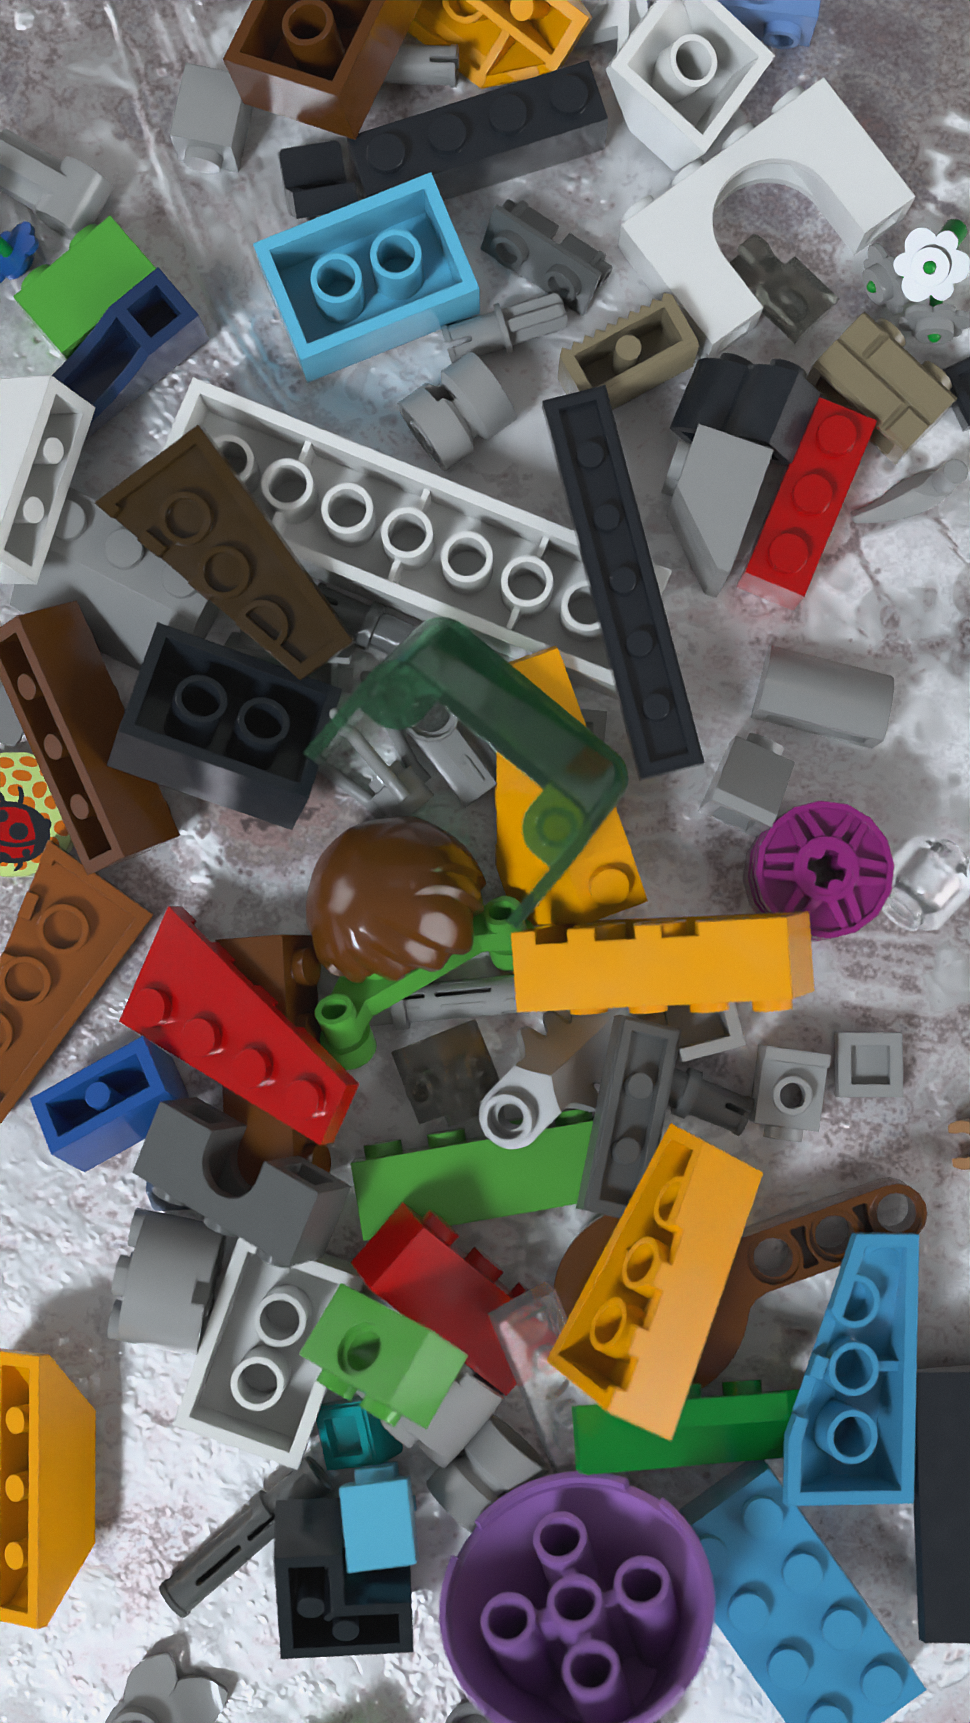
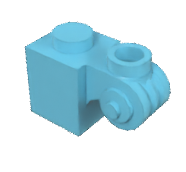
M398 1461L360 1466V1469L354 1470L355 1482L345 1483L339 1488L348 1573L416 1564L420 1556L415 1520L417 1503L416 1496L412 1493L411 1475L403 1476L399 1474Z

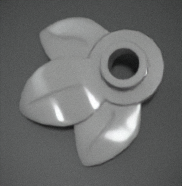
M158 1653L140 1661L133 1668L126 1680L124 1700L111 1710L105 1723H128L132 1720H139L143 1723H214L225 1706L228 1690L224 1685L207 1676L189 1675L178 1678L177 1668L170 1653Z

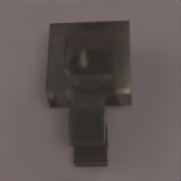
M752 234L738 247L737 251L740 254L729 262L749 289H757L754 296L763 306L762 313L794 344L828 315L840 300L796 256L784 264L776 257L769 244L756 234Z

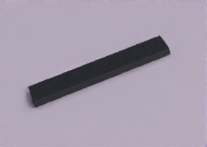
M606 385L543 400L542 410L638 779L642 781L701 766L705 761Z

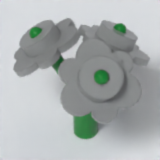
M958 219L948 220L937 236L932 230L925 227L914 229L905 240L906 252L900 253L896 259L891 255L888 256L884 247L879 243H874L868 247V259L864 261L862 279L865 290L874 303L879 304L881 307L887 306L891 314L897 315L903 311V305L907 304L909 300L920 302L930 296L929 305L910 306L905 310V316L899 319V328L911 331V335L922 343L943 344L951 341L953 337L960 336L962 329L970 327V312L956 310V307L951 304H943V300L948 299L953 294L954 283L964 280L970 272L969 256L964 251L958 249L966 238L968 230L966 225Z

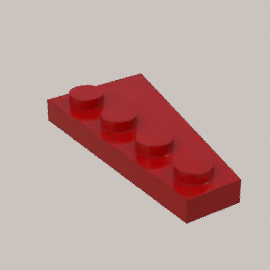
M168 906L119 1022L317 1144L333 1143L359 1087V1083L303 1027H296L276 1007L278 1002L261 985H254L233 964L235 959L218 942H211L195 926L197 921L182 906Z

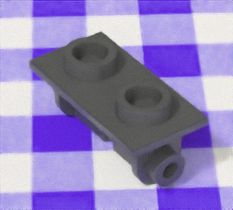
M508 199L502 207L496 204L480 249L495 258L504 267L512 269L548 294L553 292L559 293L565 305L583 316L587 311L596 287L601 288L613 269L612 265L604 261L606 254L602 251H597L571 233L559 245L552 240L557 233L559 225L528 206V203L524 200L516 204Z

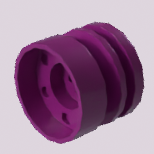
M820 800L792 808L778 817L771 828L755 838L746 853L743 884L749 905L755 913L809 911L811 942L855 933L877 917L891 894L895 865L887 838L869 816L848 804ZM826 856L828 857L827 869L836 873L835 880L821 883L818 887L815 885L816 874L808 870L807 865Z

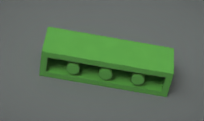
M572 1108L563 1110L555 1119L554 1124H550L529 1145L519 1149L500 1147L490 1141L486 1135L466 1139L465 1128L427 1134L428 1146L403 1150L401 1139L363 1145L365 1157L354 1158L350 1163L363 1241L370 1240L402 1202L422 1218L431 1209L450 1226L577 1204L594 1119L592 1112ZM523 1117L507 1120L512 1124L519 1125L522 1124Z

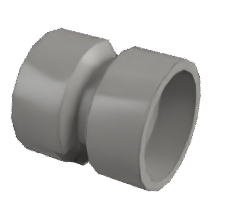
M467 352L442 370L440 385L436 387L425 383L397 403L403 419L417 441L443 471H447L473 452L474 438L479 436L489 440L517 419L514 407L506 392L489 368L473 352Z
M493 1414L464 1447L465 1453L462 1456L457 1455L445 1469L439 1466L426 1481V1486L437 1502L459 1524L472 1533L477 1527L475 1520L497 1499L529 1481L544 1477L550 1470L539 1453L519 1433Z

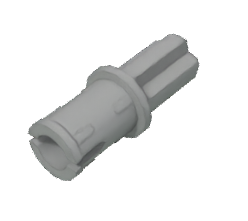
M553 292L502 309L499 303L493 304L495 311L448 326L447 324L443 325L441 330L445 343L468 336L472 337V340L468 343L447 349L451 363H453L467 352H473L477 356H481L506 348L507 354L512 353L513 345L564 330L568 326V318L562 298L559 293Z

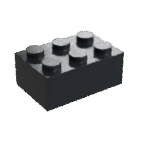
M157 622L118 729L107 766L292 830L309 800L333 722L329 712L331 709L337 708L342 689L311 677L300 680L286 668Z

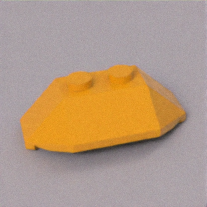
M422 0L408 32L424 45L451 46V44H458L459 69L456 70L479 88L485 89L527 80L561 69L593 17L580 0Z
M1 1348L0 1621L38 1630L48 1626L95 1544L96 1410L49 1354Z

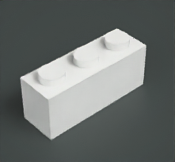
M51 375L0 378V584L38 583L95 411L93 405Z

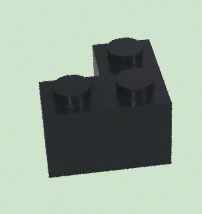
M340 1497L276 1500L273 1561L280 1660L414 1652L411 1565L348 1573Z

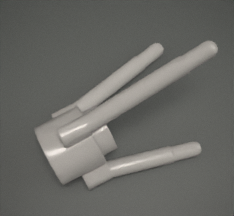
M366 670L361 672L360 679L406 769L398 761L388 766L339 708H333L329 712L330 718L377 775L368 784L376 795L374 796L322 758L318 771L364 805L375 819L386 816H411L434 796L425 784L432 777L418 762L382 691L379 689L372 674Z

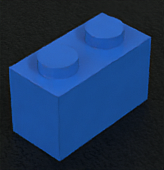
M141 1036L31 1097L30 1101L51 1155L85 1173L146 1139L160 1101L190 1097L173 1057L144 1036Z

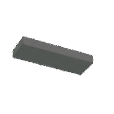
M625 1015L614 1016L576 1209L621 1218L660 1144L682 1029Z

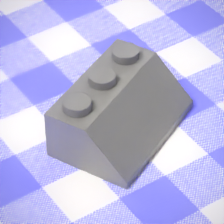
M69 487L38 583L14 584L10 606L23 613H29L77 600L87 625L93 633L98 650L137 671H140L157 622L205 639L221 609L211 601L206 600L188 584L189 582L161 558H157L116 519H112L94 504L97 500Z

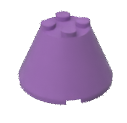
M573 1471L548 1475L529 1481L497 1499L475 1520L477 1527L465 1541L457 1557L451 1556L444 1575L439 1601V1625L446 1658L463 1692L478 1710L494 1723H653L677 1703L690 1687L706 1658L715 1623V1592L710 1566L704 1549L692 1527L672 1504L663 1497L659 1500L648 1492L629 1485L628 1478L609 1473L583 1475Z

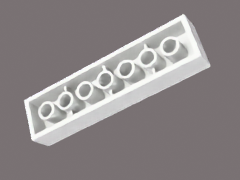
M195 377L192 378L162 451L198 424L203 426L310 576L381 603L396 611L515 659L556 645L570 681L618 700L574 530ZM653 563L662 596L672 570Z

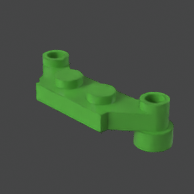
M500 896L484 905L483 913L473 918L474 943L472 950L465 955H451L445 966L439 971L430 972L418 968L407 973L403 980L397 982L388 981L377 974L367 977L362 983L351 982L345 975L340 976L332 993L322 999L315 1009V1016L322 1030L320 1033L321 1046L345 1070L359 1068L369 1062L376 1052L377 1042L369 1025L372 1017L482 952H489L492 963L498 969L514 972L511 933L534 928L533 924L524 918L518 900L510 896Z

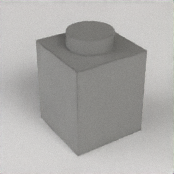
M185 63L169 135L178 159L184 161L185 165L191 169L202 173L217 174L221 169L239 172L253 106L243 104L228 71Z

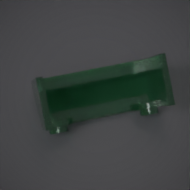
M448 617L431 618L420 624L368 674L304 751V754L322 767L364 715H367L383 728L405 730L418 724L436 702L446 708L543 789L524 814L522 836L528 849L544 862L547 867L504 917L517 930L583 851L624 796L628 786L627 766L616 751L463 624Z

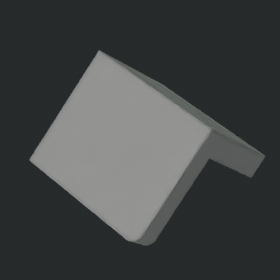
M729 1002V1010L710 1013L690 1012L689 1004L668 1005V1011L663 1012L667 1026L682 1029L676 1060L685 1062L746 1046L735 1002Z

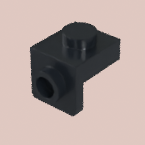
M329 140L279 150L278 158L288 214L294 218H306V221H310L358 201L355 182L346 179L341 145L338 141Z

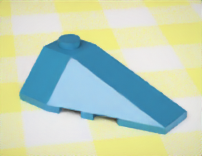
M852 1232L784 1434L783 1504L786 1506L914 1504L919 1234Z

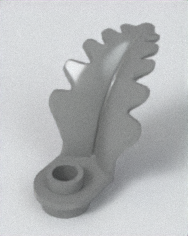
M629 1007L608 1008V1012L599 1014H570L571 1021H567L555 1011H546L543 1014L546 1035H542L528 1026L521 1027L517 1032L520 1061L485 1095L480 1104L479 1121L484 1134L490 1141L500 1147L519 1149L533 1142L565 1108L595 1112L599 1093L595 1089L594 1084H601L614 1016L625 1015L643 1019L648 1014L629 1013ZM506 1104H514L521 1109L523 1113L522 1124H512L505 1118L504 1107Z

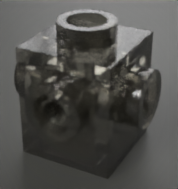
M476 1018L391 1052L405 1087L406 1095L419 1124L444 1116L448 1127L479 1116L480 1101L500 1081Z

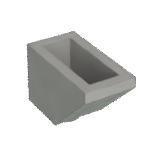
M749 733L745 740L736 735L728 744L698 811L753 837H757L773 826L795 762L781 756L784 747L767 737Z

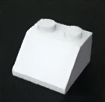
M655 0L605 70L629 131L675 172L706 153L775 55L718 0Z

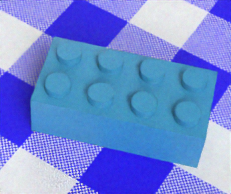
M766 1460L745 1461L678 1510L696 1533L710 1566L715 1592L716 1625L786 1723H883L927 1690L908 1659L799 1506H786L783 1504V1484Z

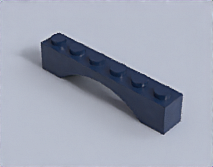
M157 267L108 307L90 334L51 376L95 407L85 438L86 441L206 343L209 337L199 314L161 269Z

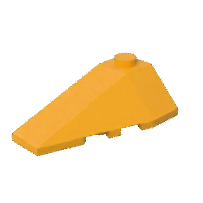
M555 645L494 667L495 808L497 810L495 866L506 896L518 900L524 918L533 925L588 924L648 902L629 842L558 647Z

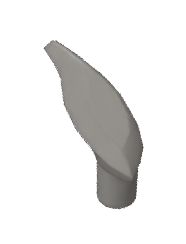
M951 459L938 470L914 475L893 486L877 501L850 512L851 518L854 523H878L921 514L940 504L958 485L965 481L968 475L967 466L961 460Z

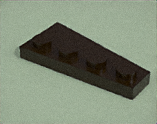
M199 424L94 502L108 516L116 519L137 537V540L157 558H161L189 582L188 584L206 600L214 603L235 621L241 630L300 680L306 679L357 642L203 426Z

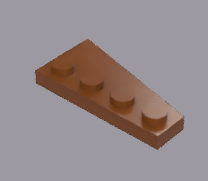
M48 840L39 860V866L18 912L13 930L0 956V1124L154 915L153 912L95 872L87 876L81 861L51 840Z

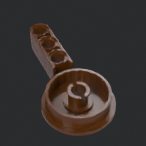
M891 1177L879 1178L744 1227L691 1384H701L702 1389L727 1368L742 1343L750 1309L758 1298L770 1291L841 1266L852 1232L919 1234L924 1228L927 1219L926 1203L921 1195L899 1179ZM889 1194H904L908 1202V1212L903 1221L891 1226L881 1224L877 1216L880 1201ZM607 1215L598 1217L574 1238L565 1251L556 1272L552 1296L553 1318L558 1336L620 1218ZM834 1215L845 1218L848 1232L847 1237L841 1244L836 1247L827 1248L820 1246L816 1242L815 1232L821 1220ZM769 1238L781 1239L787 1243L788 1248L787 1258L781 1266L776 1269L767 1270L760 1268L754 1263V1252L760 1242Z

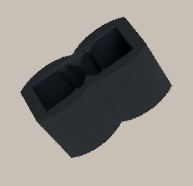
M722 353L719 359L702 358L697 361L669 429L683 441L692 444L698 425L701 424L773 449L769 463L788 465L792 464L821 393L805 379L806 371L793 362L784 359H772L769 365L753 364L742 356Z

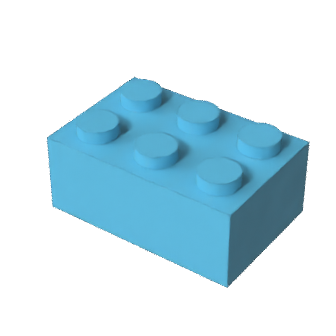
M431 172L253 243L262 274L307 383L438 331L443 325L447 324L448 326L480 314V288Z

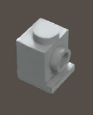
M758 1044L751 1096L754 1098L752 1112L749 1113V1120L754 1123L765 1124L763 1137L802 1142L803 1130L819 1132L827 1068H830L831 1055ZM788 1083H796L801 1088L802 1099L794 1107H785L780 1100L781 1089Z

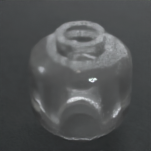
M919 836L908 840L892 857L895 865L892 890L882 911L892 922L908 931H916L917 929L931 931L941 928L970 896L969 859L966 853L956 843L948 839H940L938 841L934 838Z

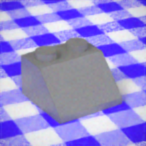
M699 424L692 444L679 440L661 493L673 497L666 516L704 594L717 598L733 567L773 449Z

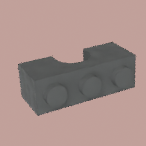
M198 1097L160 1101L132 1172L154 1186L153 1193L157 1197L175 1205H187L205 1216L203 1222L208 1228L226 1236L240 1237L256 1247V1255L270 1265L279 1268H291L294 1265L323 1257L352 1187L351 1185L304 1158L294 1156L264 1162L254 1187H252L243 1178L237 1160L238 1148L247 1127L245 1124Z

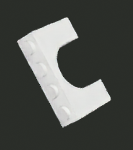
M824 77L807 90H804L802 86L791 89L773 106L771 111L773 114L756 127L752 122L740 126L722 144L723 151L706 163L701 158L689 163L675 176L671 189L657 199H654L652 195L641 198L622 217L624 223L621 224L618 249L657 300H662L663 293L673 295L698 339L700 347L697 353L701 358H715L756 328L763 310L761 303L721 252L714 235L713 215L719 205L731 194L744 187L759 183H775L791 187L804 194L815 204L853 255H856L905 218L916 197Z

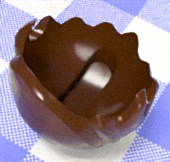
M415 816L380 818L348 828L322 852L312 872L307 891L306 924L312 934L318 961L331 974L336 976L345 975L348 980L354 983H362L373 974H377L388 981L397 982L403 980L407 973L415 969L421 968L426 971L436 972L445 966L451 955L467 954L472 950L474 943L473 918L484 911L481 890L485 887L486 880L476 859L455 836L439 826Z

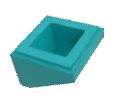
M359 1395L354 1396L351 1402L347 1399H340L321 1405L316 1424L327 1471L382 1464L403 1451V1444L382 1425L381 1419L360 1407L363 1398Z

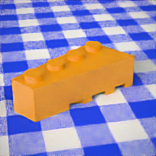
M809 911L601 919L588 924H550L511 933L517 1012L570 1010V1014L589 1015L608 1012V1008L629 1007V1013L649 1014L668 1011V1005L689 1004L690 1012L710 1013L729 1010V1002L752 1001V1011L773 1012L793 1009L792 999L815 991Z
M670 1123L546 1362L607 1412L668 1440H672L763 1172Z

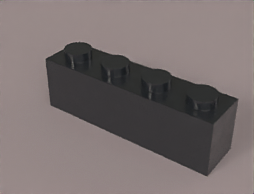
M589 60L361 132L356 140L347 137L351 166L362 199L431 172L443 201L604 150L608 116Z

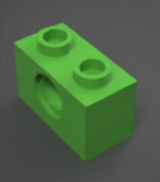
M340 1283L299 1353L302 1357L322 1368L316 1379L318 1383L350 1402L357 1390L365 1394V1397L360 1407L393 1427H396L401 1416L426 1430L468 1355L430 1329Z

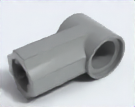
M6 128L0 133L1 192L31 208L37 218L45 225L71 241L80 230L90 224H94L114 191V187L104 176L76 158L67 156L62 161Z
M423 684L413 689L406 697L402 707L403 726L407 734L418 744L466 808L496 786V755L460 709L454 694L446 687L437 684ZM433 698L445 705L449 720L442 729L436 732H427L421 730L414 723L412 711L418 702Z

